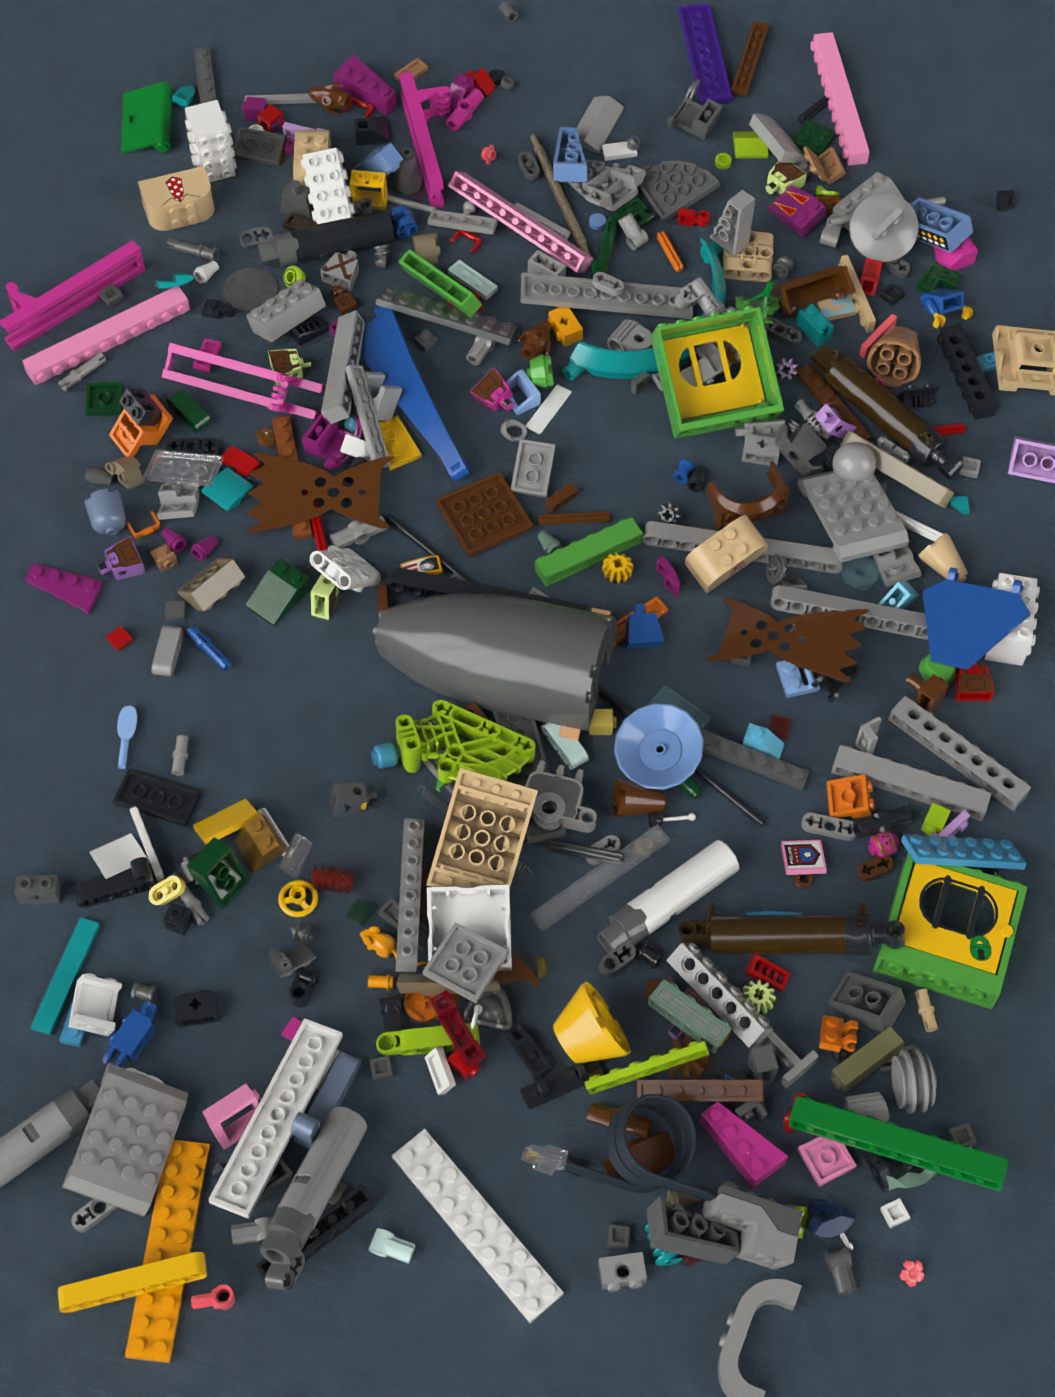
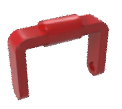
M351 98L349 107L343 110L346 113L354 103L357 106L369 109L364 118L370 117L374 112L373 105L356 98Z
M458 230L450 239V243L453 244L460 235H463L476 242L470 251L471 254H474L482 244L481 238L465 230Z

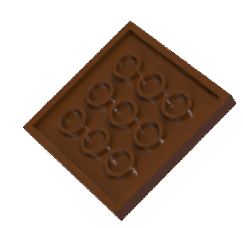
M500 472L435 499L437 508L468 558L533 530L532 522Z

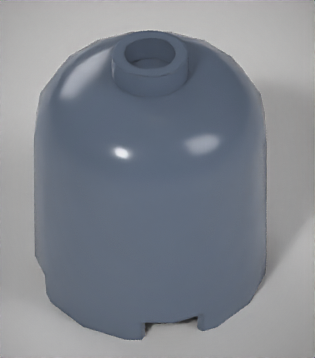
M108 489L92 492L90 494L91 497L84 500L92 528L102 535L113 536L117 534L126 523L120 492L118 490L109 492Z

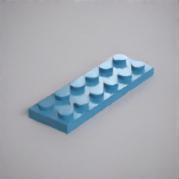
M903 834L901 840L916 864L1024 870L1027 864L1013 843L1006 839L992 840L989 838L974 839L971 837L956 838L954 836L938 837L936 835Z

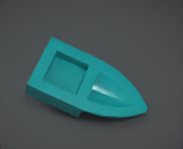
M188 85L179 88L172 96V102L177 103L179 106L187 107L193 101L194 87Z

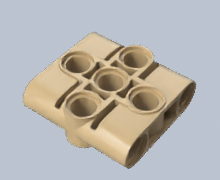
M751 231L749 245L735 257L724 249L722 267L724 278L756 282L771 280L774 236L767 232Z

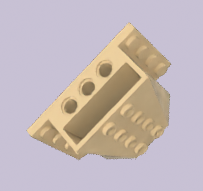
M460 768L426 885L431 887L460 888L509 885L510 889L538 790Z

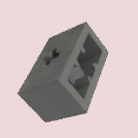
M57 875L16 876L14 895L19 904L60 903L61 883Z
M761 1043L753 1046L750 1050L747 1065L752 1080H764V1084L774 1082L779 1067L772 1045Z

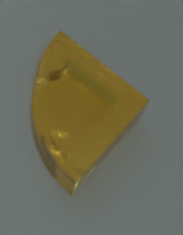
M538 957L536 958L538 978H544L547 973L545 958Z

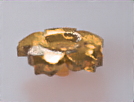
M263 427L256 431L255 435L259 437L257 439L259 445L263 446L265 444L269 448L274 446L275 434L271 433L268 427Z

